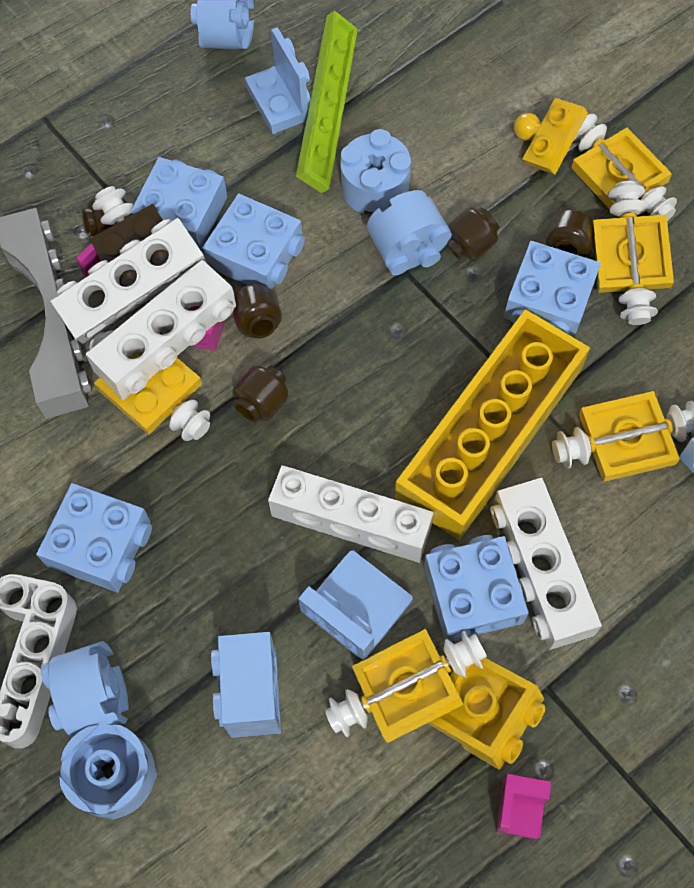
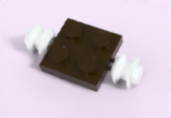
M111 186L96 194L95 198L97 200L92 205L93 209H102L105 213L100 220L102 224L113 225L89 239L101 261L107 260L108 263L121 255L120 250L126 244L134 240L141 242L152 235L151 230L163 221L154 204L129 216L134 206L132 203H123L122 198L126 193L124 189H115L114 186ZM166 250L155 251L150 258V263L154 266L165 264L168 260L169 252ZM124 271L119 278L120 286L128 287L134 284L137 278L136 271Z

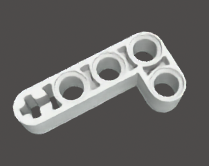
M9 574L0 578V609L10 618L23 621L0 690V741L13 748H24L32 744L37 738L51 696L50 689L46 688L42 680L41 665L50 662L52 657L64 654L76 617L77 606L73 598L59 584ZM23 590L21 600L16 604L9 605L11 595L16 591ZM62 598V605L56 612L46 613L47 606L52 600ZM49 637L48 647L40 653H34L36 642L40 638ZM36 676L37 680L34 689L29 693L22 694L21 685L23 681L28 677ZM17 702H19L27 706L28 708L25 709L21 706L17 708L15 705ZM22 722L20 729L9 731L11 723Z

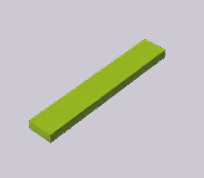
M335 10L326 17L296 173L297 178L320 193L330 189L358 31L354 25Z

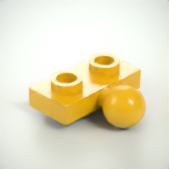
M555 98L542 123L532 113L521 114L515 120L514 132L521 140H532L522 160L529 166L555 175L588 115L587 110L583 106Z

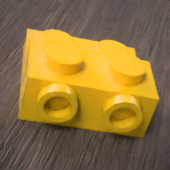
M484 658L480 660L483 669L472 664L466 667L465 678L456 674L453 670L450 678L464 705L427 724L461 743L466 751L500 770L505 761L512 764L520 755L523 747V741L520 740V737L529 725L534 728L541 721L545 712V705L542 704L544 697L537 685Z

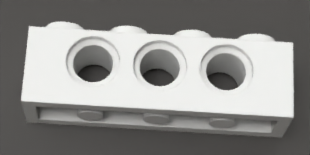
M179 218L172 222L170 219L160 222L151 230L152 235L143 241H131L120 250L121 255L108 263L107 260L97 263L88 271V277L78 283L71 281L58 289L56 292L58 296L50 302L76 340L85 343L160 294L199 261L203 260L207 263L204 255ZM166 250L169 252V257L165 264L154 266L150 263V258L155 251ZM124 271H136L137 278L134 284L128 287L120 286L119 278ZM96 290L104 291L105 300L102 305L96 308L89 307L88 298L90 294Z
M203 260L199 261L86 353L93 371L122 400H125L131 394L138 393L146 386L148 380L159 370L170 367L176 360L177 355L189 345L197 344L204 337L208 329L217 322L226 320L236 307L233 287ZM193 306H200L197 310L188 311ZM165 329H171V330H172V331L169 332L168 334H164V335H160V334H159L161 331H163V330H165ZM135 353H143L139 358L129 359Z
M283 465L280 468L268 500L272 517L418 563L421 561L431 530L434 513Z
M543 478L498 490L494 506L490 507L491 516L496 528L503 529L513 565H517L521 576L518 581L525 602H531L536 615L532 617V622L538 639L540 641L545 639L548 649L552 650L595 636L602 625ZM518 523H532L536 527L537 532L533 534L524 533L520 530ZM537 557L546 559L550 563L551 569L548 571L537 569L533 565L532 559ZM549 594L561 596L566 603V607L563 609L552 607L548 603L546 596Z

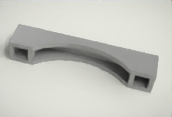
M37 208L0 217V246L10 266L25 275L39 289L44 300L46 317L44 337L38 355L29 369L36 404L44 417L48 419L89 407L86 393L92 392V387L86 370H80L78 361L84 360L80 342L76 339L73 340L70 330L50 302L58 296L56 292L65 285L63 278L58 279L56 271L61 270L62 267L56 249L50 248L49 242L55 240L49 220L42 221Z

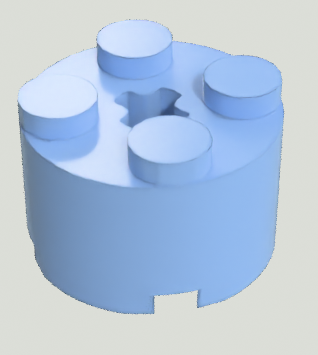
M197 0V4L193 3L190 15L192 24L198 25L199 46L212 49H247L253 36L254 20H249V9H254V0Z
M383 129L374 130L371 134L362 135L354 139L342 149V195L346 203L355 211L364 214V211L375 212L380 208L383 213L392 206L389 201L390 199L409 191L411 174L409 151L402 142L392 137L388 131Z
M421 190L399 194L389 200L392 206L383 213L378 208L372 214L367 223V231L392 275H400L418 265H422V267L434 265L441 258L439 252L445 247L452 236L430 196L427 197L425 192Z
M104 641L52 657L50 662L41 665L42 680L46 688L50 689L53 705L49 706L51 724L56 731L64 729L71 738L88 726L97 724L99 727L107 724L122 725L128 720V718L121 715L122 712L129 710L123 675L119 665L115 667L110 666L107 657L114 654Z
M97 724L84 728L68 742L62 753L59 778L64 795L74 806L94 816L113 820L132 813L145 802L153 788L157 772L151 751L133 732L121 725L107 724L99 727ZM107 763L113 766L112 770L114 772L113 776L109 779L105 778L106 774L102 770Z

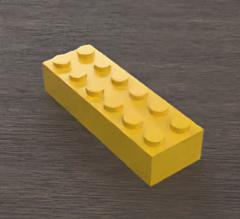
M525 309L397 479L395 499L434 512L432 523L460 541L580 373L590 347Z

